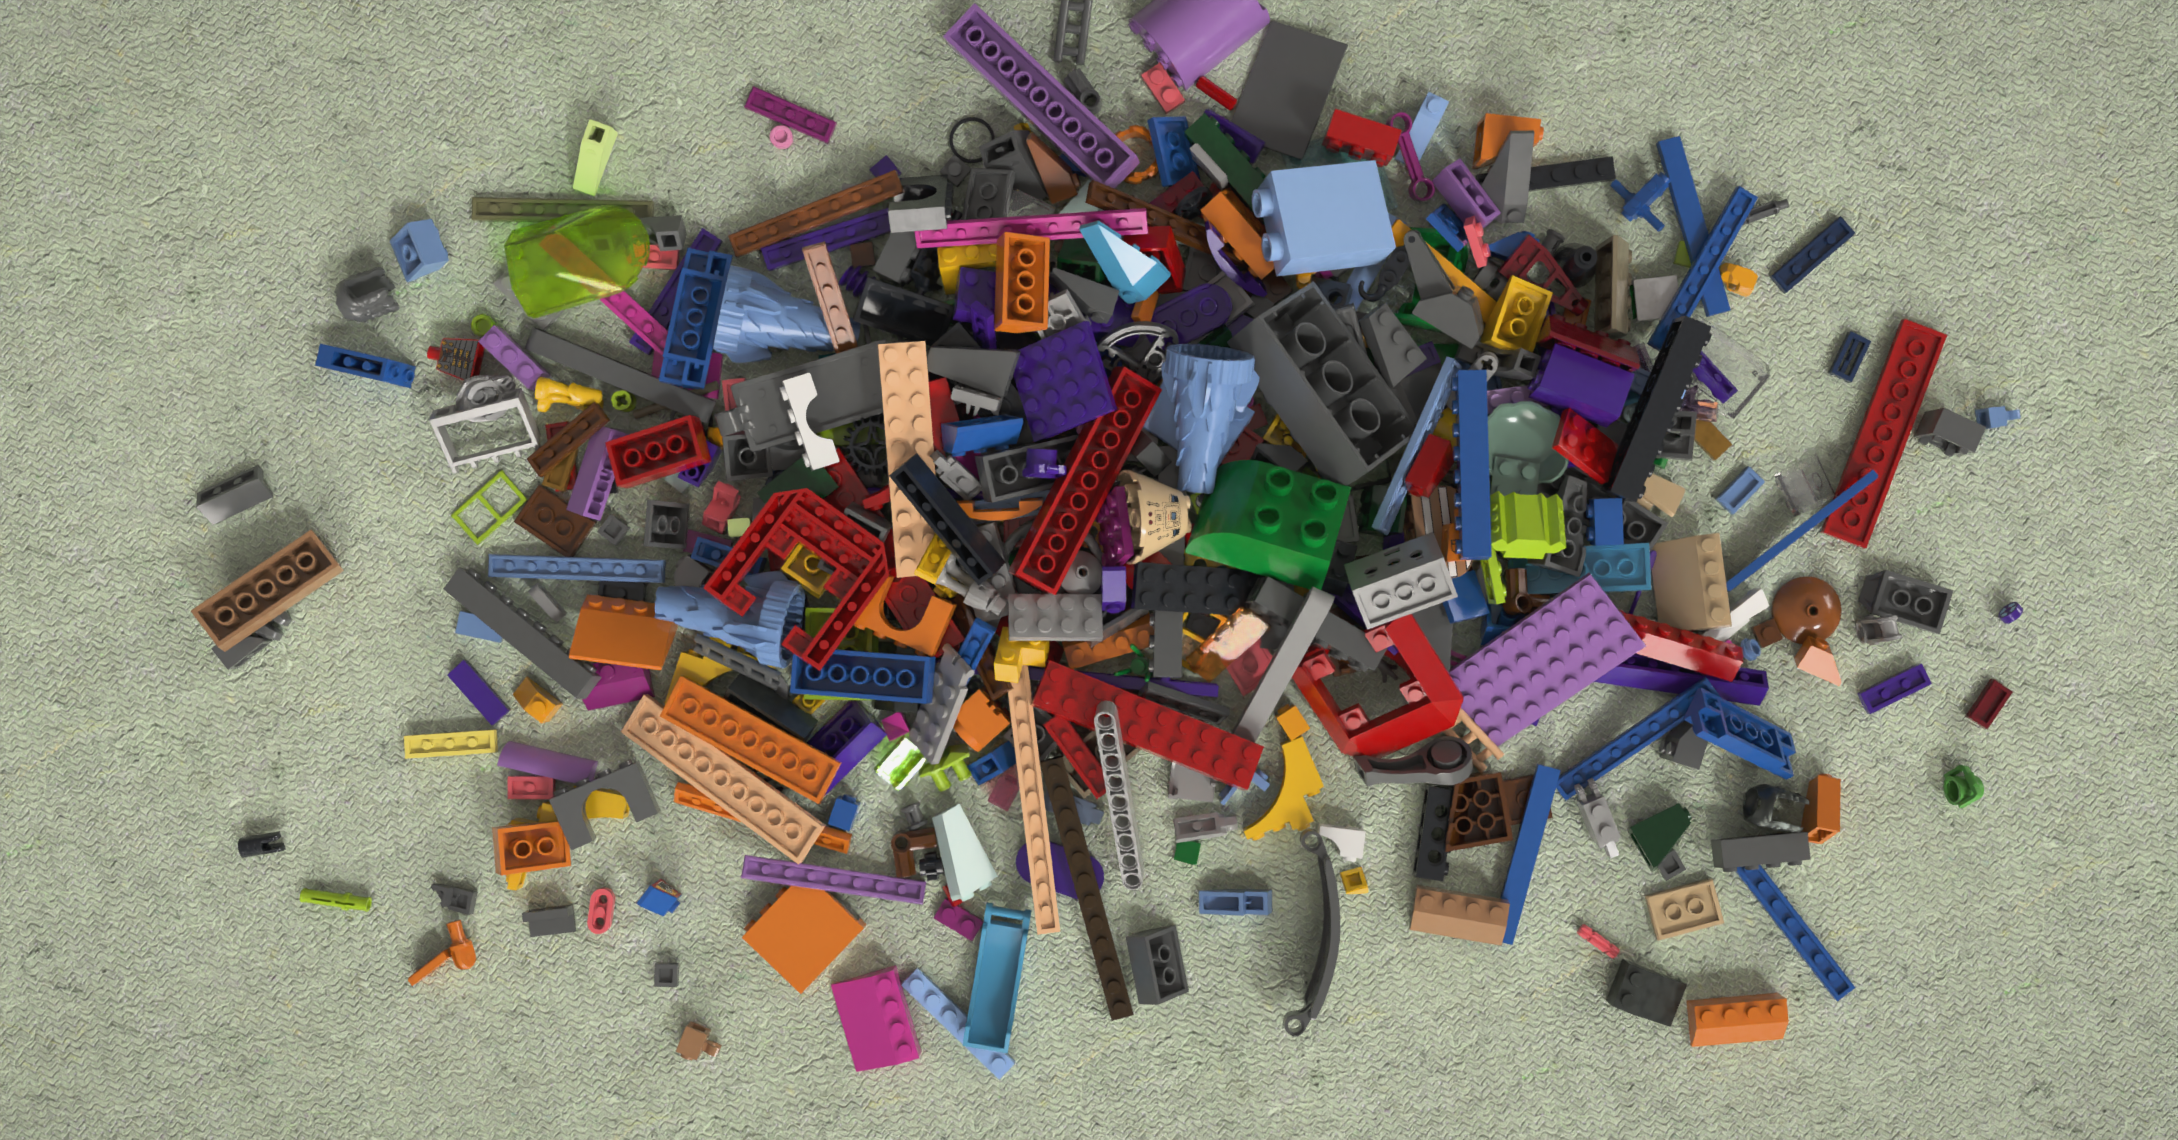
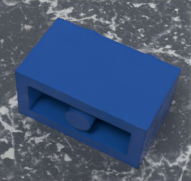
M1622 498L1589 499V504H1586L1585 513L1586 517L1589 518L1586 538L1587 541H1590V545H1624Z

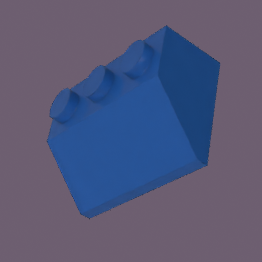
M1003 414L941 423L943 451L951 453L952 456L956 457L966 455L965 451L971 450L974 453L987 452V448L995 447V450L1008 449L1009 445L1017 444L1023 425V418Z

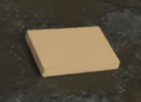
M1711 878L1644 895L1654 934L1658 941L1724 923L1713 879Z

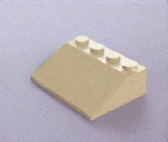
M1720 534L1697 535L1656 543L1652 550L1657 552L1652 568L1658 622L1691 632L1732 627Z

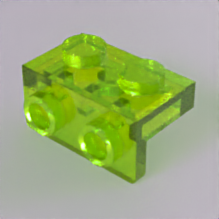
M903 735L873 769L899 792L901 788L909 784L911 777L925 766L927 759L914 743Z

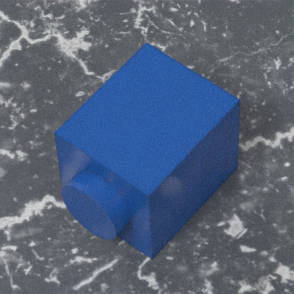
M844 794L843 796H838L828 824L850 831L861 803L857 802V798L852 795Z

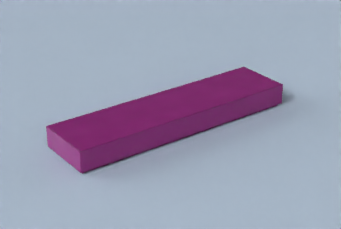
M754 86L744 106L747 110L826 144H829L837 125L833 120Z

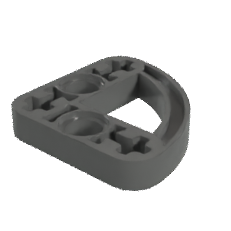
M1137 321L1111 330L1097 343L1099 353L1100 351H1105V349L1108 350L1109 356L1104 355L1101 357L1103 366L1108 370L1113 371L1114 367H1118L1117 363L1120 360H1127L1130 363L1129 370L1143 375L1147 365L1149 370L1147 371L1148 379L1146 380L1152 383L1166 360V352L1162 349L1164 345L1163 337L1168 338L1172 336L1173 342H1167L1164 347L1165 351H1167L1168 346L1178 344V334L1174 329L1160 323ZM1150 334L1156 336L1140 361L1113 344L1131 335ZM1153 353H1158L1162 356V360L1159 363H1152L1149 360V356ZM1110 357L1114 358L1113 364H1111Z

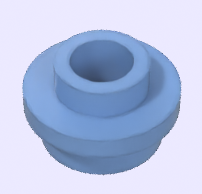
M1746 638L1741 641L1740 647H1742L1744 658L1753 661L1757 656H1760L1761 649L1755 639Z

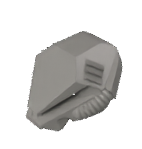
M477 375L465 378L456 394L457 411L496 402L499 393L515 390L516 384L509 376ZM508 409L467 420L472 422L498 420Z

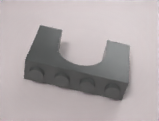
M630 759L618 764L619 769L612 772L610 768L597 773L598 778L591 781L588 777L575 783L577 787L570 790L566 786L554 791L555 796L549 799L571 850L596 839L586 814V801L591 792L597 789L611 788L620 792L625 797L636 823L659 813L660 808L639 760L632 762Z

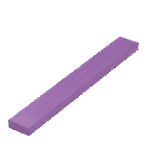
M750 855L744 856L741 874L742 879L923 905L926 881L804 863L797 864L796 862Z

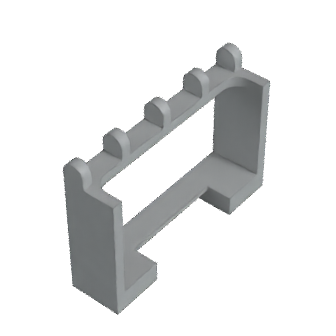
M522 388L499 393L496 402L457 411L456 405L433 410L429 419L453 474L459 473V465L470 463L472 468L475 469L479 467L478 460L492 457L495 463H499L501 461L499 455L514 452L516 457L519 458L522 457V449L534 447L536 451L541 447L539 442L541 434ZM518 407L530 436L529 440L458 457L445 425Z

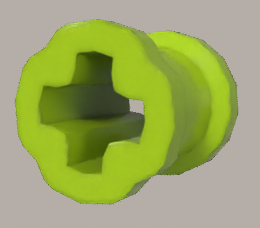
M620 390L612 395L611 401L615 409L623 412H630L635 409L637 399L632 393ZM622 397L628 401L626 405L620 401Z

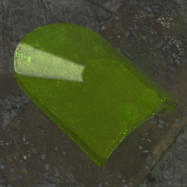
M615 205L596 206L512 230L504 244L511 288L527 316L533 319L618 294L632 286L639 279L637 276L643 266L647 265L650 253L647 230L636 215L625 208Z

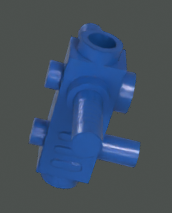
M1662 172L1658 175L1655 174L1636 194L1628 191L1617 179L1611 183L1610 186L1625 200L1624 203L1626 205L1623 207L1624 210L1621 214L1631 222L1638 217L1644 218L1658 232L1664 228L1665 225L1652 214L1649 206L1658 197H1661L1669 187L1668 184L1671 180Z

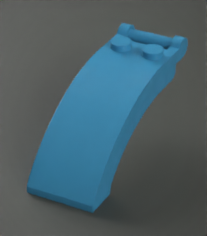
M987 902L963 1046L1008 1053L1032 910L1025 909V911L1003 908L993 906L994 903ZM995 915L1023 920V923L1021 925L991 920V917Z

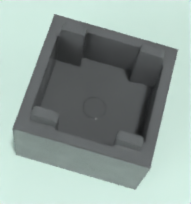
M1946 408L1924 412L1914 437L1919 439V443L1923 445L1929 443L1944 450L1945 455L1952 457L1953 455L1975 453L1986 427Z

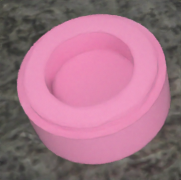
M778 125L771 130L770 141L778 149H787L793 143V134L788 127Z

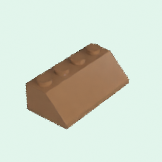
M1416 885L1410 930L1502 946L1510 903L1506 899Z

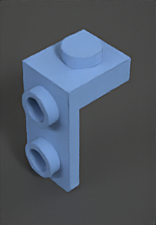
M1257 769L1253 775L1252 782L1264 792L1270 786V783L1266 781L1268 776L1260 769ZM1226 785L1219 793V796H1221L1219 799L1220 803L1225 805L1238 788Z

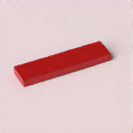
M1055 715L1045 722L1043 726L1096 799L1104 795L1106 787L1102 766L1070 721Z

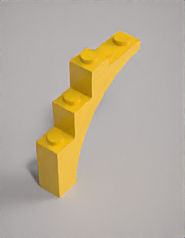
M597 789L591 792L586 801L588 819L602 817L624 819L629 815L630 807L625 797L615 790ZM546 801L538 808L537 819L539 821L518 817L511 820L508 825L558 821L550 801ZM527 872L506 875L507 889L516 891L522 888Z

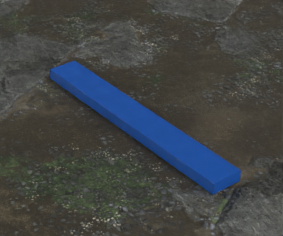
M1677 136L1658 141L1656 146L1665 176L1671 180L1668 184L1692 265L1709 234L1681 137ZM1719 268L1701 297L1706 317L1731 310Z
M1740 186L1734 189L1647 342L1649 346L1660 351L1672 320L1682 316L1691 317L1758 199L1757 196Z
M1874 470L1868 472L1726 581L1727 592H1730L1876 480L1878 474Z
M1706 677L1702 678L1561 774L1557 782V790L1565 800H1568L1576 794L1574 785L1580 784L1583 789L1588 786V779L1593 778L1596 781L1685 721L1684 717L1697 689L1703 688L1719 697L1720 695Z
M1538 763L1500 899H1506L1510 903L1507 927L1502 942L1513 945L1561 772L1560 769Z
M1759 865V869L1745 870L1744 866L1737 867V871H1735L1834 1000L1838 1002L1856 987L1762 866Z

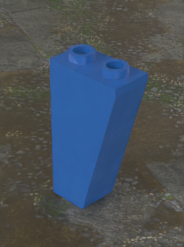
M320 344L315 366L407 388L412 386L416 366L325 344Z

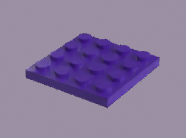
M1083 321L1019 349L1021 353L1013 376L1034 442H1041L1117 410L1089 321Z

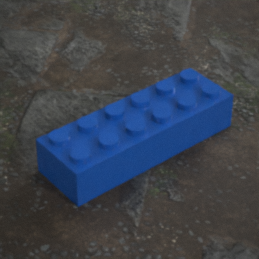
M836 649L819 671L793 654L790 693L928 704L932 703L936 657Z

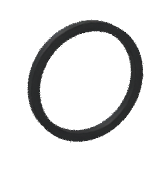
M964 118L957 122L951 130L949 138L951 150L954 155L964 162L983 161L982 157L967 159L956 152L953 145L954 133L961 124L969 121H976L985 125L990 131L992 140L995 139L994 132L990 125L980 118Z

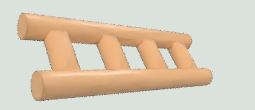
M1460 708L1455 725L1442 731L1446 736L1460 738L1467 744H1470L1476 738L1481 741L1486 748L1478 755L1472 751L1473 765L1479 772H1483L1487 768L1484 761L1491 755H1494L1497 760L1504 755L1500 748L1462 708ZM1461 721L1470 730L1463 738H1460L1452 729Z

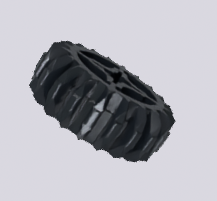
M879 415L877 421H875L874 416H870L869 422H867L866 418L862 417L860 420L861 425L858 421L852 422L856 429L854 430L851 427L846 429L852 435L843 436V440L850 442L842 446L843 449H850V452L844 455L845 458L853 457V460L849 463L850 466L857 462L859 464L856 468L857 472H860L865 467L864 475H869L871 469H873L874 476H878V469L883 474H886L887 459L882 463L878 461L881 449L886 448V442L879 438L876 427L884 430V423H882L883 415ZM869 426L867 440L856 443L860 431ZM872 438L879 444H885L875 448V452L869 446H863L872 442ZM857 450L867 451L871 463L864 461L857 453Z

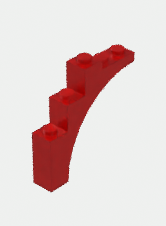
M939 377L928 381L934 452L938 450L946 458L940 438L942 437L941 423L959 421L954 401L951 399L952 394L947 378ZM889 484L877 492L862 497L861 500L864 508L875 511L883 508L884 503L890 502Z

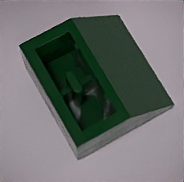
M1084 238L1064 240L1057 258V269L1102 285L1109 283L1108 278Z

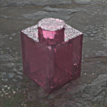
M1007 774L1006 777L1001 775L988 802L1008 812L1019 791L1018 779L1010 774Z

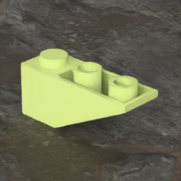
M591 119L589 120L581 142L573 189L595 197L618 134L612 127Z

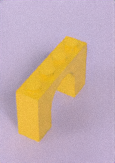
M997 243L938 247L939 270L945 294H955L957 276L961 267L973 269L996 267Z

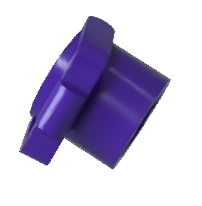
M1027 448L1026 468L1022 471L1023 477L1057 479L1067 475L1066 466L1056 465L1057 450Z

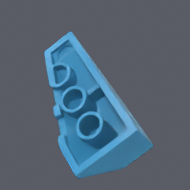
M1099 220L1080 226V232L1113 289L1119 290L1118 295L1127 304L1146 300L1170 277L1171 273L1157 258L1152 255L1147 257L1139 252V246L1127 244L1121 240L1119 233Z

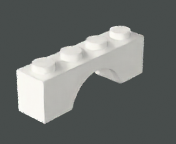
M806 373L784 380L782 382L783 387H780V392L783 400H788L791 409H788L787 413L790 422L796 423L798 431L794 433L798 445L803 444L805 453L802 454L806 468L810 467L811 471L840 462L833 440L817 436L811 431L806 421L808 404L817 396L811 374Z

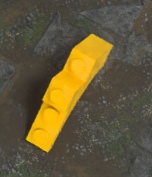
M710 637V639L758 661L755 656L742 647L738 646L736 649L735 645L727 644L719 638ZM694 649L681 652L664 704L667 703L680 676H685L706 687L715 678L732 671V669L705 656H701V654L694 652Z
M1302 735L1292 741L1289 739L1280 743L1284 769L1279 792L1271 806L1259 819L1242 828L1247 840L1252 838V841L1258 840L1265 836L1264 832L1273 829V832L1285 828V823L1288 822L1293 830L1302 831L1309 828L1310 823L1314 821L1304 795L1307 794L1308 797L1314 796L1321 792L1320 788H1323L1324 785Z

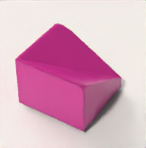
M903 712L894 713L881 720L889 741L911 731Z

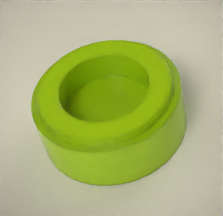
M479 314L471 321L473 333L480 337H483L493 325L496 326L493 318L485 314Z

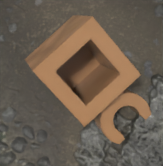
M690 1021L685 1027L676 1052L680 1053L682 1058L692 1061L693 1059L697 1060L703 1051L716 1057L722 1045L708 1040L711 1029Z

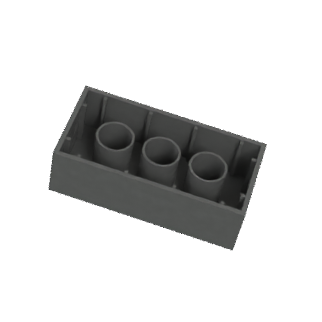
M1314 281L1259 315L1227 341L1232 349H1238L1254 355V371L1260 377L1258 387L1263 392L1264 399L1278 413L1289 429L1293 440L1300 444L1315 465L1321 479L1348 486L1410 441L1416 424Z

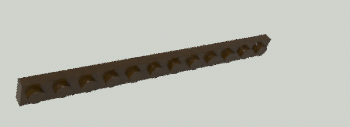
M1063 756L1040 761L1111 1020L1114 1021L1134 1015Z

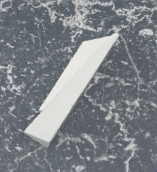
M1753 588L1736 603L1729 605L1732 627L1700 630L1696 634L1709 636L1725 642L1750 621L1749 618L1769 607L1763 590L1761 588Z

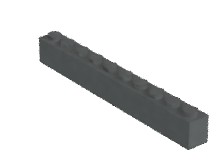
M1159 446L1172 462L1156 478L1153 476V480L1177 489L1179 466H1176L1177 450L1171 446ZM1181 491L1186 496V491ZM1185 535L1159 550L1173 565H1184ZM1154 610V612H1150V626H1154V635H1149V649H1153V658H1149V672H1153V677L1181 678L1183 612Z

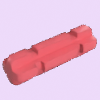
M1582 924L1577 931L1578 935L1587 939L1588 942L1609 957L1614 959L1620 951L1618 947L1612 943L1610 944L1608 940L1597 932L1592 931L1587 925Z

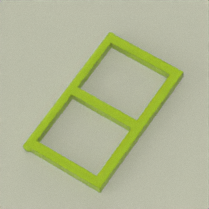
M500 470L453 512L451 517L479 545L520 509L528 499L505 474L504 470ZM500 477L521 499L502 517L482 495ZM477 498L498 520L479 538L458 516Z

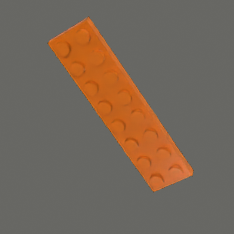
M680 676L660 714V717L817 804H820L842 764V762L685 676Z

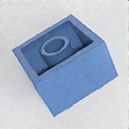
M432 219L406 223L390 240L406 282H411L435 272L449 261L448 252L443 247L439 231Z

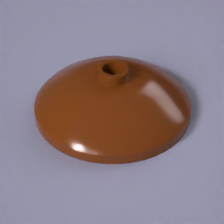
M1798 577L1786 582L1777 591L1772 602V618H1774L1780 633L1786 639L1797 644H1803L1808 636L1826 640L1834 633L1841 619V602L1836 591L1827 582L1816 577ZM1811 607L1815 608V613L1813 615H1811L1809 612V609Z

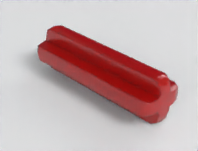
M1201 76L1197 81L1196 87L1226 109L1232 110L1237 99L1204 76Z

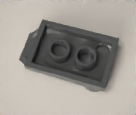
M1883 570L1865 577L1859 602L1867 608L1870 614L1880 617L1898 615L1896 622L1918 628L1922 631L1940 634L1954 590Z

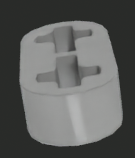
M536 583L528 591L539 606L556 622L567 614L564 608L541 584Z

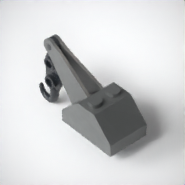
M1417 230L1408 231L1404 236V245L1393 250L1381 270L1376 292L1374 294H1367L1364 291L1365 282L1362 280L1358 286L1360 296L1368 302L1380 300L1387 291L1399 283L1411 264L1421 298L1412 314L1473 349L1485 329L1478 298L1473 295L1474 291L1470 288L1454 286L1421 236V233Z

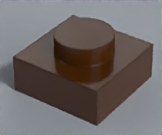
M1774 618L1767 619L1750 627L1760 648L1767 647L1783 639Z

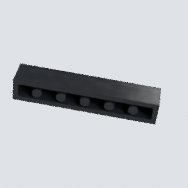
M917 453L889 475L978 585L992 577L1006 563Z

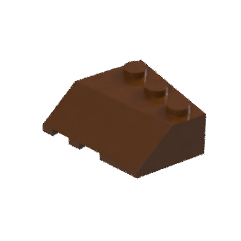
M1489 770L1472 773L1461 783L1454 784L1444 852L1513 840L1500 771Z

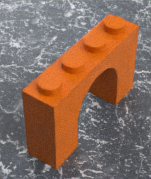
M889 574V577L853 626L865 630L867 627L874 631L873 635L882 639H886V637L894 639V644L906 649L909 646L916 649L915 653L919 656L936 655L957 604L934 595L931 597L922 620L916 627L910 630L896 628L887 620L884 613V600L894 579V576Z

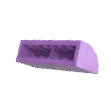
M603 426L590 437L566 510L581 516L601 520L615 478L605 442L629 434Z
M509 741L501 751L497 766L576 783L587 777L590 781L593 780L598 761Z

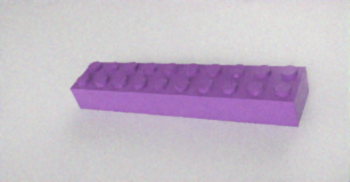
M975 3L943 36L948 45L1091 181L1095 180L1115 189L1140 163L1137 155Z

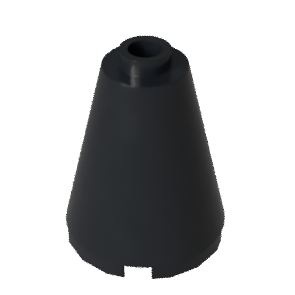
M1569 243L1561 246L1554 253L1555 261L1575 288L1585 286L1594 277L1597 266V253L1592 247L1578 243ZM1558 278L1554 279L1557 283H1560L1564 286V284Z

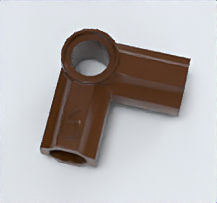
M1525 568L1505 570L1507 597H1505L1503 609L1508 615L1530 614L1551 599L1549 595L1528 594L1527 570Z
M934 827L910 831L900 830L893 835L891 846L897 877L903 878L916 875L913 850L937 847ZM900 836L905 837L908 840V845L899 847L895 840Z

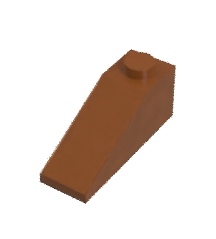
M1034 133L1028 134L1026 142L1051 203L1054 204L1078 195L1079 187L1081 186L1078 174H1073L1071 167Z

